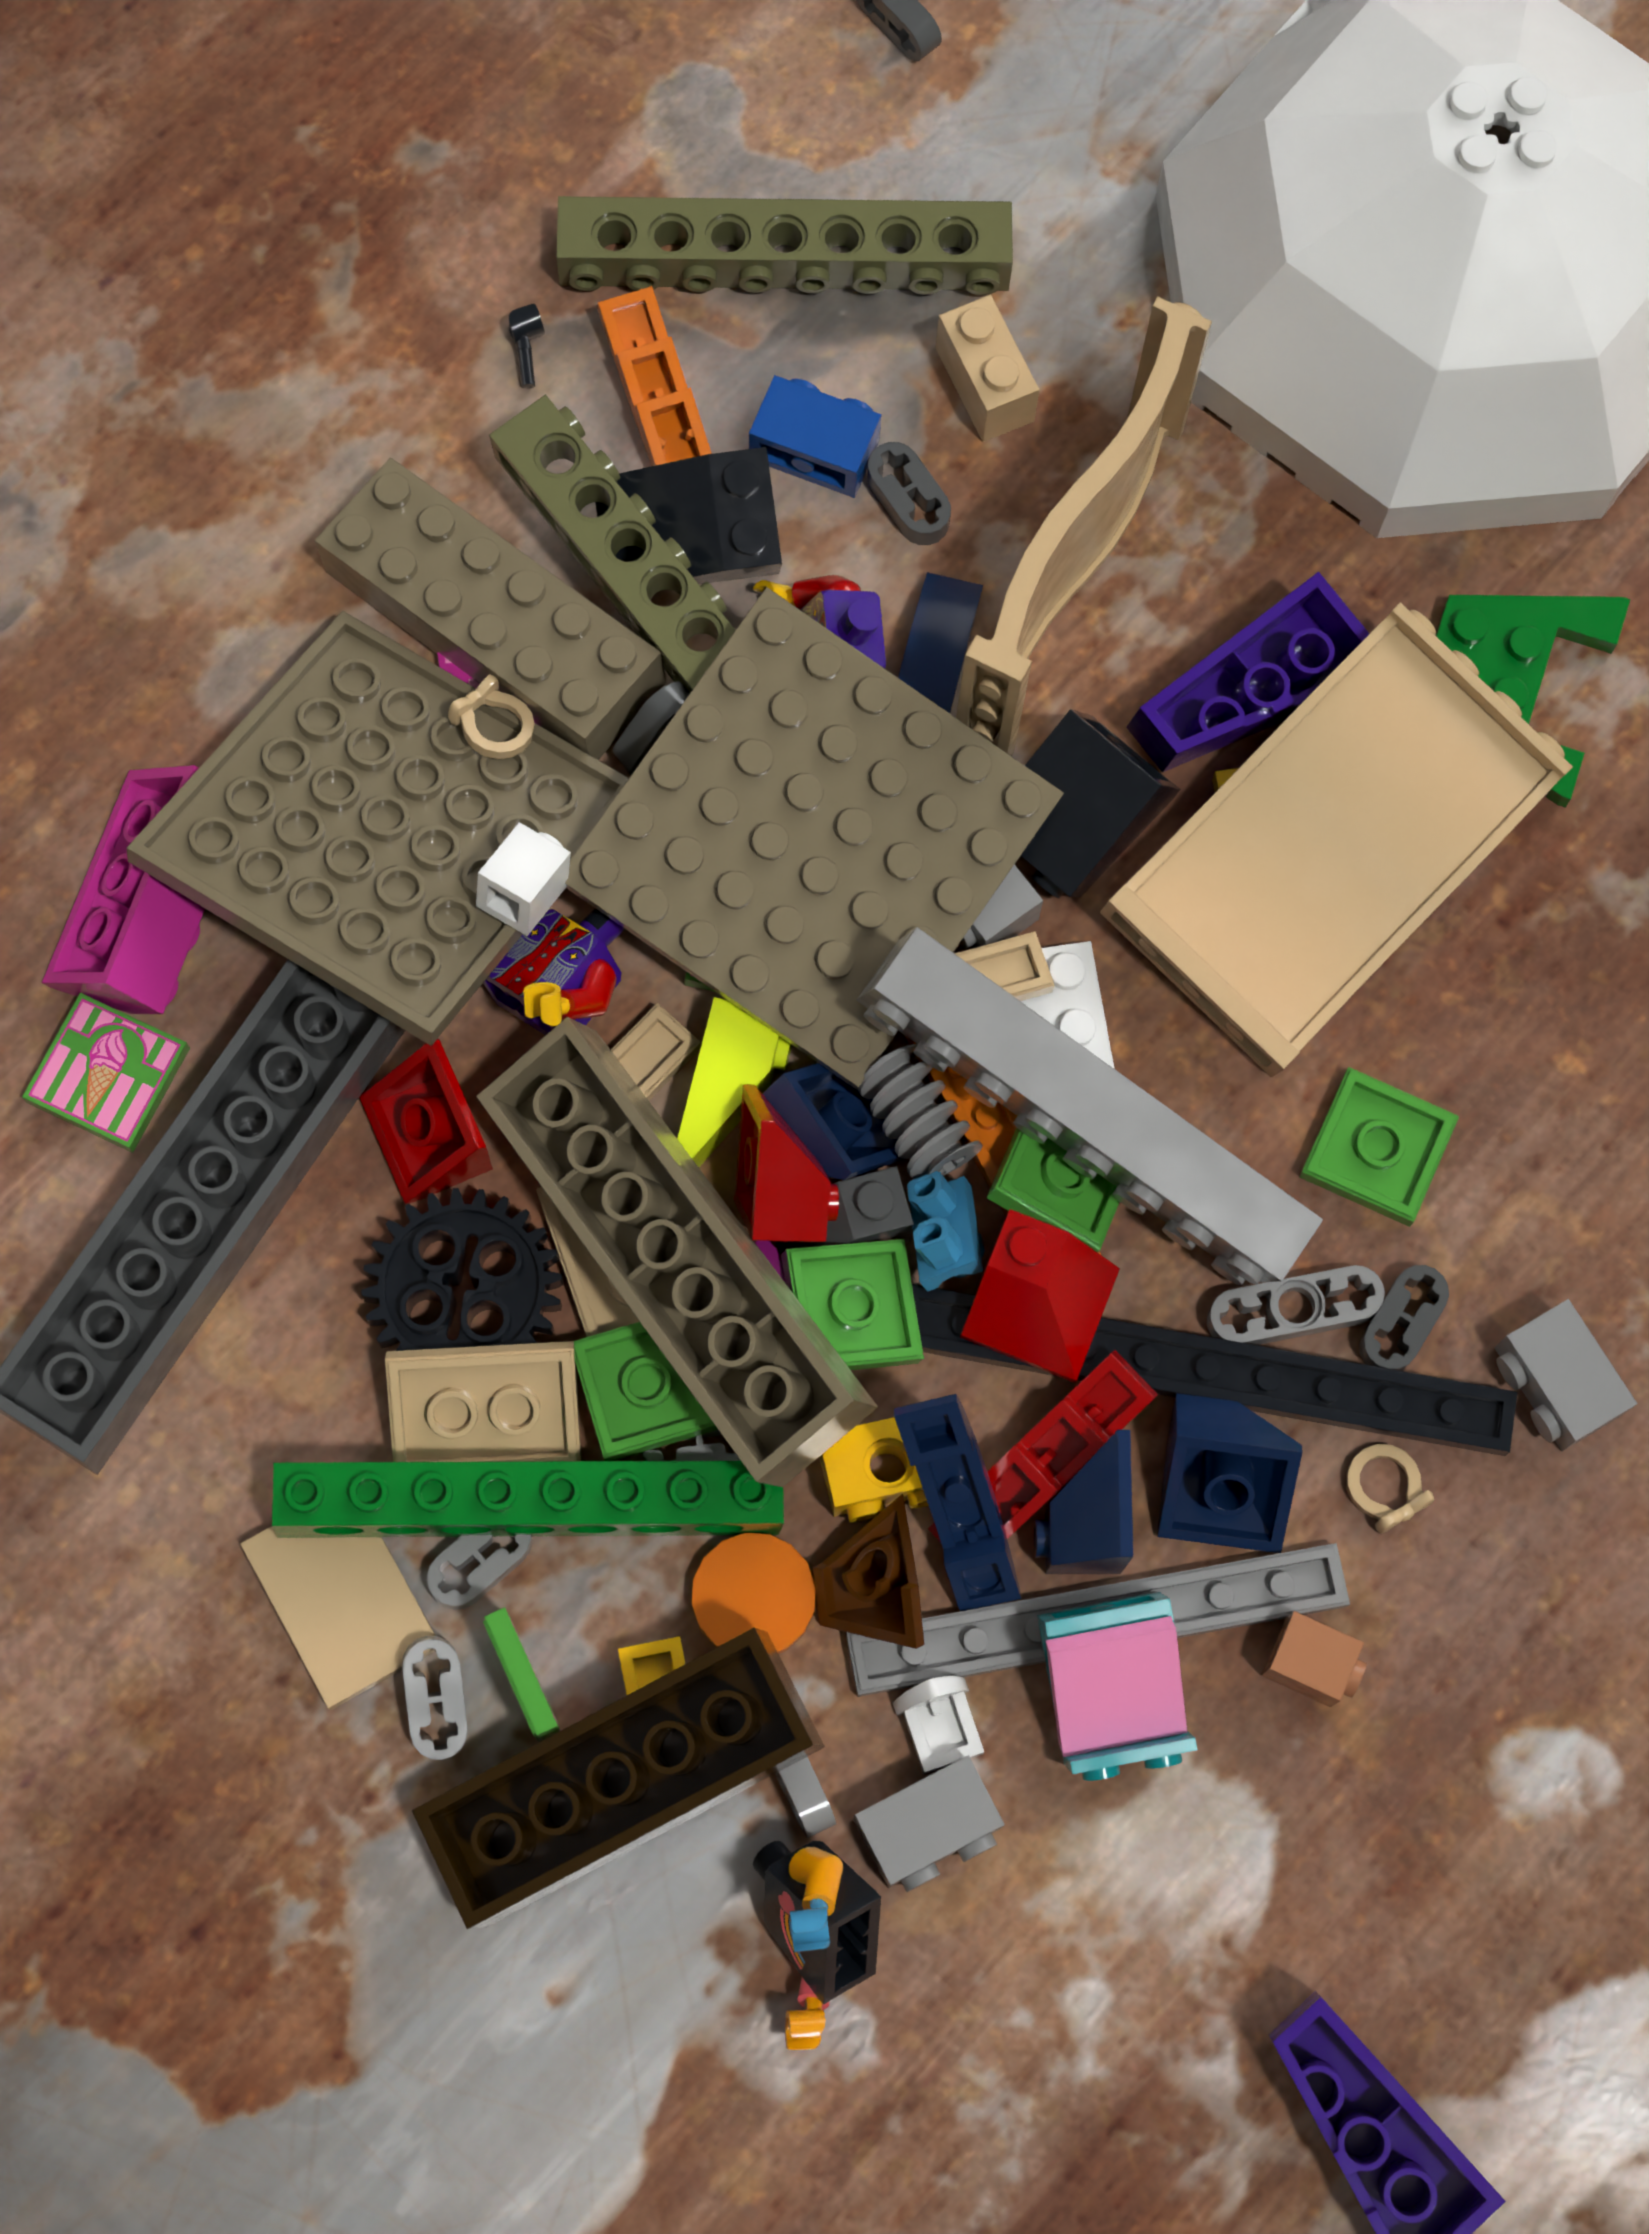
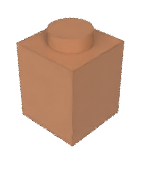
M1293 1611L1285 1618L1261 1676L1332 1707L1341 1701L1343 1694L1352 1698L1360 1685L1367 1663L1358 1659L1364 1642Z

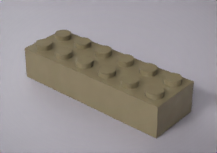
M391 457L314 540L326 573L436 654L439 652L478 683H481L489 674L495 676L499 681L498 691L513 695L523 701L532 712L534 723L597 760L602 757L628 727L644 703L666 683L662 656L659 650Z

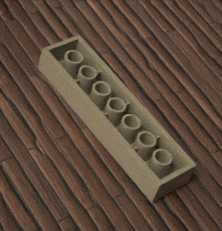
M566 1017L476 1096L756 1482L784 1487L878 1408L596 1030Z

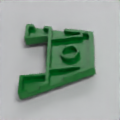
M1449 595L1435 636L1451 651L1456 650L1465 654L1476 665L1479 671L1478 677L1494 692L1500 691L1513 699L1522 712L1521 718L1529 724L1555 636L1612 654L1617 646L1631 599L1605 596ZM1560 745L1565 753L1564 759L1573 767L1550 789L1546 798L1566 808L1571 800L1585 753Z

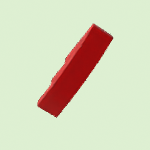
M1116 1350L1105 1358L987 1471L1007 1539L1054 1496L1117 1430H1122L1157 1397L1158 1394ZM933 1523L928 1530L940 1541L935 1523Z

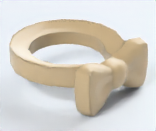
M489 674L475 690L451 703L448 719L452 725L462 724L465 740L479 754L494 759L512 758L522 753L531 743L535 726L533 714L523 701L513 695L498 691V679ZM484 704L491 707L508 709L516 714L521 721V732L515 738L506 742L488 740L477 730L473 711Z
M1376 1444L1364 1448L1353 1458L1347 1470L1346 1490L1351 1502L1361 1512L1379 1520L1375 1527L1380 1534L1389 1531L1400 1522L1410 1520L1415 1513L1427 1508L1434 1502V1496L1431 1491L1427 1490L1422 1493L1421 1474L1416 1462L1406 1451L1393 1445ZM1377 1458H1388L1396 1462L1404 1470L1407 1477V1503L1397 1510H1392L1386 1505L1370 1500L1363 1492L1360 1485V1473L1363 1466L1369 1461Z

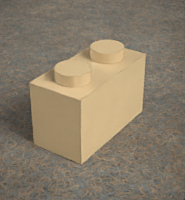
M991 294L940 314L935 348L982 442L1034 422L1039 388Z

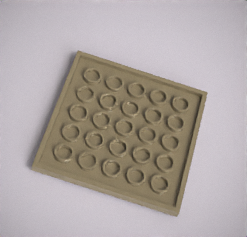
M766 587L570 860L569 876L565 884L568 890L857 1090L865 1079L864 1074L878 1061L894 1038V1036L879 1030L863 1016L868 1008L856 1001L897 941L916 927L920 928L951 952H954L1059 802L1064 792Z
M342 611L127 847V858L131 864L432 1046L522 936L521 932L476 907L477 880L480 869L519 822L537 833L543 832L553 836L566 850L571 852V860L629 778L536 723L531 743L522 753L506 759H494L479 754L465 740L462 724L452 725L448 719L451 703L461 697H465L476 688ZM484 704L473 711L477 730L488 740L506 742L515 738L521 732V721L516 714L508 709L491 707Z

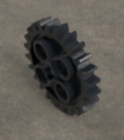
M453 1188L450 1205L442 1206L438 1198L433 1193L428 1194V1212L421 1214L415 1207L407 1204L405 1209L410 1223L403 1227L390 1220L386 1222L388 1231L394 1239L391 1244L373 1241L371 1246L383 1261L382 1264H366L363 1271L367 1277L377 1281L378 1285L361 1290L365 1302L380 1304L379 1307L366 1315L369 1325H388L376 1338L381 1348H387L397 1343L400 1345L396 1351L537 1343L533 1338L535 1332L553 1334V1324L543 1316V1313L561 1311V1300L548 1294L547 1291L563 1286L562 1274L545 1270L559 1261L556 1249L538 1251L548 1239L545 1228H538L527 1233L526 1230L531 1222L530 1212L525 1209L511 1219L509 1217L510 1201L508 1197L503 1196L492 1209L488 1207L484 1189L478 1190L472 1204H464L459 1188ZM471 1236H476L478 1238V1245L473 1253L469 1274L473 1286L477 1290H466L462 1302L459 1336L455 1340H449L447 1335L457 1307L456 1298L452 1288L449 1286H459L461 1284L467 1240ZM436 1241H446L455 1246L453 1257L442 1265H431L423 1260L426 1248ZM505 1251L516 1258L513 1269L505 1275L492 1276L483 1270L485 1260L495 1252ZM423 1300H435L443 1305L440 1317L429 1325H419L411 1320L413 1307ZM485 1310L499 1312L504 1319L501 1328L496 1333L489 1336H480L471 1330L472 1320L478 1313Z

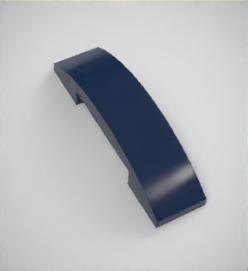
M927 572L898 678L951 714L983 585Z
M952 1394L894 1408V1417L910 1465L916 1466L943 1547L944 1565L960 1612L1021 1599L1011 1551L993 1488L976 1437L957 1394Z

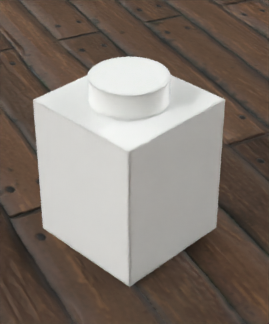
M519 822L478 872L476 907L528 936L567 887L565 882L569 876L571 852L566 850L553 836L543 832L537 833Z

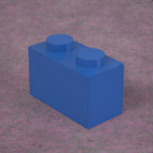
M774 375L749 431V449L767 447L769 467L855 498L868 469L870 455L877 448L880 441L882 414L874 412L869 405L853 398L842 400L822 393L815 385L806 380L796 378L787 380Z

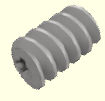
M918 1044L904 1046L883 1056L864 1074L865 1079L858 1088L862 1097L873 1099L870 1104V1111L873 1116L878 1119H885L882 1125L885 1136L890 1139H898L895 1144V1152L902 1159H910L907 1165V1172L914 1179L927 1174L930 1175L935 1171L941 1172L944 1176L970 1161L983 1147L980 1141L961 1145L959 1139L969 1130L970 1124L965 1120L950 1125L947 1122V1119L957 1110L958 1105L953 1100L941 1104H936L934 1101L945 1089L946 1085L941 1080L928 1084L923 1083L922 1079L933 1067L924 1061L916 1064L910 1062V1059L915 1055L913 1051Z

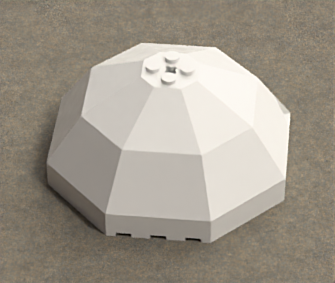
M1306 0L1171 151L1162 164L1156 192V203L1170 300L1172 303L1181 302L1195 308L1202 317L1212 321L1191 403L1201 410L1207 407L1232 426L1231 432L1265 457L1271 454L1296 473L1295 479L1329 504L1334 500L1360 519L1359 526L1375 538L1601 519L1630 481L1638 475L1649 461V63L1558 0ZM1492 125H1500L1509 129L1512 134L1507 144H1499L1496 135H1486L1485 130L1491 129Z

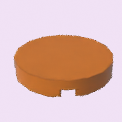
M743 1533L721 1541L703 1557L693 1578L692 1608L700 1630L716 1648L755 1627L768 1632L778 1654L786 1652L806 1632L815 1612V1582L808 1562L791 1544L770 1534Z

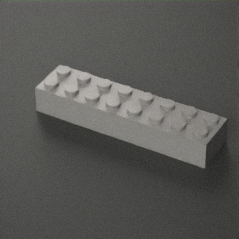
M918 927L897 941L856 1000L868 1008L863 1016L872 1025L890 1036H894L897 1031H900L918 1044L913 1052L925 1063L941 1072L950 1067L968 1080L963 1088L978 1101L991 1108H994L997 1102H999L1017 1115L1013 1124L1024 1134L1042 1144L1049 1138L1061 1148L1067 1150L1063 1160L1069 1166L1090 1179H1094L1098 1173L1111 1184L1116 1185L1117 1188L1112 1195L1119 1202L1141 1215L1144 1214L1146 1209L1166 1222L1162 1231L1168 1237L1189 1250H1193L1197 1244L1215 1257L1211 1266L1235 1284L1242 1285L1245 1280L1256 1285L1259 1282L1282 1281L1323 1221L1321 1217Z

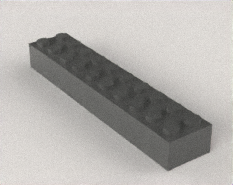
M288 959L0 1366V1413L98 1475L406 1030Z

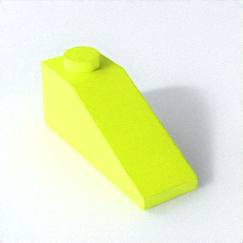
M714 997L677 1137L698 1167L706 1161L740 1122L743 1085H756L763 1094L771 1086L774 1070H786L792 1048L790 1043L728 1000Z

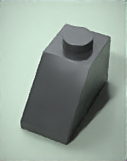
M897 1166L834 1183L837 1184L839 1191V1211L836 1221H828L826 1242L785 1241L787 1249L899 1239L909 1242L914 1224Z

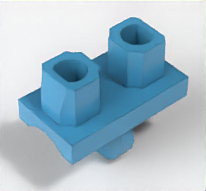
M935 1171L930 1175L927 1174L911 1180L907 1184L914 1224L913 1238L919 1281L928 1292L938 1288L943 1281L953 1276L962 1278L982 1272V1258L985 1252L984 1241L981 1234L978 1233L972 1186L963 1176L947 1182L941 1172Z

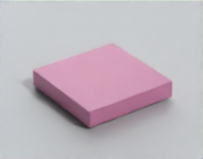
M1171 1616L1045 1640L1058 1741L1063 1757L1187 1733L1177 1632Z

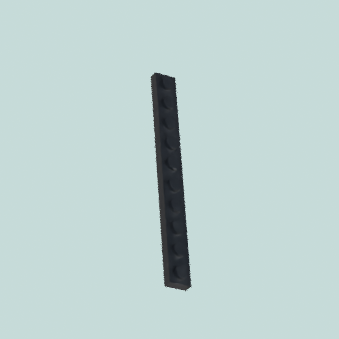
M912 1284L923 1353L1056 1376L960 1338L976 1295L937 1288L927 1292L923 1286ZM1105 1318L1100 1319L1077 1379L1080 1381L1084 1380L1105 1358L1116 1350L1159 1395L1176 1397V1393L1238 1401L1254 1412L1506 1456L1510 1453L1518 1394L1516 1391Z

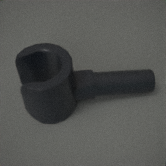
M529 304L514 309L509 314V331L518 353L521 387L526 389L535 387L532 348L529 340L545 335L543 323L536 305Z

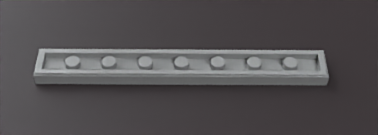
M1337 1543L923 1618L925 1644L917 1649L847 1632L846 1638L857 1697L914 1687L936 1677L960 1676L964 1678L1045 1663L1037 1615L1161 1592L1170 1598L1177 1638L1285 1619L1293 1611L1307 1615L1345 1608L1350 1605Z

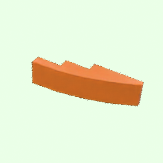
M647 287L598 302L597 309L651 466L712 454L691 387H687L672 337H668L653 287Z

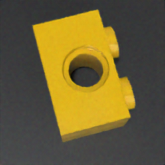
M895 1417L855 1426L820 1456L833 1517L847 1514L849 1522L873 1519L885 1509L884 1505L891 1504L901 1494L904 1496V1501L908 1500L910 1508L929 1506L916 1466L910 1465ZM892 1454L898 1457L904 1464L905 1474L895 1482H883L873 1475L870 1463L879 1455Z

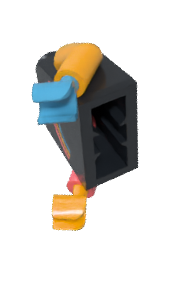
M773 1841L757 1853L753 1861V1867L765 1881V1925L802 1976L797 1999L798 2003L805 2008V2010L786 2011L785 2043L788 2050H812L820 2045L821 2034L825 2028L826 2021L824 2009L828 2008L830 2000L876 1974L881 1896L823 1841H812L794 1852H791L783 1842Z

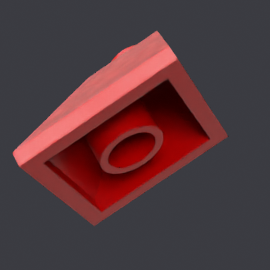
M743 1085L734 1201L751 1239L759 1241L826 1242L828 1221H836L838 1217L839 1191L837 1184H831L821 1163L756 1085Z
M1009 1209L960 1338L1076 1383L1120 1268L1068 1231Z

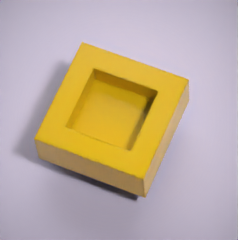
M680 1636L618 1649L626 1695L685 1665Z

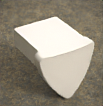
M943 1676L926 1680L907 1690L893 1702L896 1715L903 1714L923 1774L947 1767L968 1755L970 1758L984 1753L965 1696L969 1689L963 1677Z

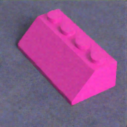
M190 765L129 770L42 983L44 985L77 997L82 993L114 1009L129 1014L164 1013L166 1006L173 1000L178 990V976L187 953L198 940L200 934L199 923L205 908L128 862L127 847L199 769L198 767Z

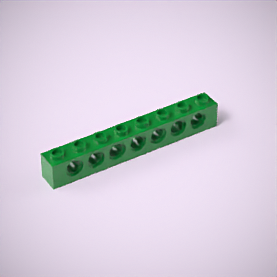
M742 1461L273 1463L272 1527L277 1538L460 1537L469 1535H492V1537H515V1535L708 1536L740 1535L743 1533L779 1535L784 1524L783 1487L756 1482Z

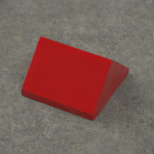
M437 1039L432 1046L427 1043L359 1097L405 1204L415 1203L428 1197L430 1193L436 1194L493 1170L487 1147L440 1039Z

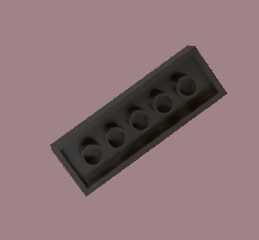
M754 1627L413 1809L412 1813L466 1928H486L823 1749L825 1746L768 1632Z

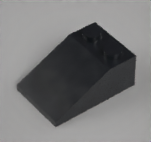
M767 447L707 454L619 473L618 485L628 497L636 493L643 499L656 520L652 527L664 542L671 537L683 549L691 563V567L687 570L698 584H703L706 581L713 583L780 573L782 558ZM595 502L597 517L602 516L609 507L606 504ZM626 546L620 549L615 557L624 562H633L638 560L645 551L637 546Z

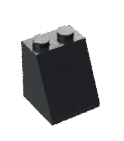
M1070 709L1025 764L1027 768L1064 792V794L1021 856L1037 869L1032 878L1051 895L1058 899L1064 893L1069 897H1082L1175 798L1181 789L1094 716Z

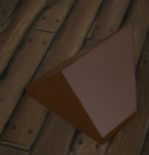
M901 1494L822 1563L813 1567L820 1626L917 1649L925 1644L920 1594L904 1496Z

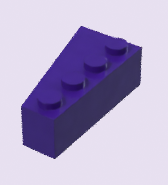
M1317 572L1142 705L1126 728L1163 773L1284 722L1369 633L1320 572Z
M1316 1991L1269 2034L1271 2041L1376 2234H1472L1506 2202Z

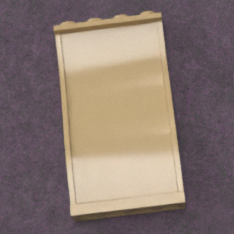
M1157 296L1151 310L1127 421L1095 463L1078 479L1049 514L1025 552L1007 593L995 638L987 640L977 635L966 656L957 719L1012 757L1016 751L1033 661L1029 660L1049 626L1112 554L1131 524L1152 479L1163 437L1170 436L1179 441L1184 431L1212 324L1211 320L1202 317L1195 308L1181 302L1172 303Z
M1401 602L1100 911L1119 932L1271 1078L1285 1069L1300 1053V1050L1573 767L1564 759L1565 753L1556 740L1546 733H1537L1521 718L1522 712L1513 699L1500 691L1494 692L1478 677L1479 671L1476 665L1465 654L1456 650L1451 651L1435 636L1436 630L1433 624L1423 614L1416 610L1409 611Z

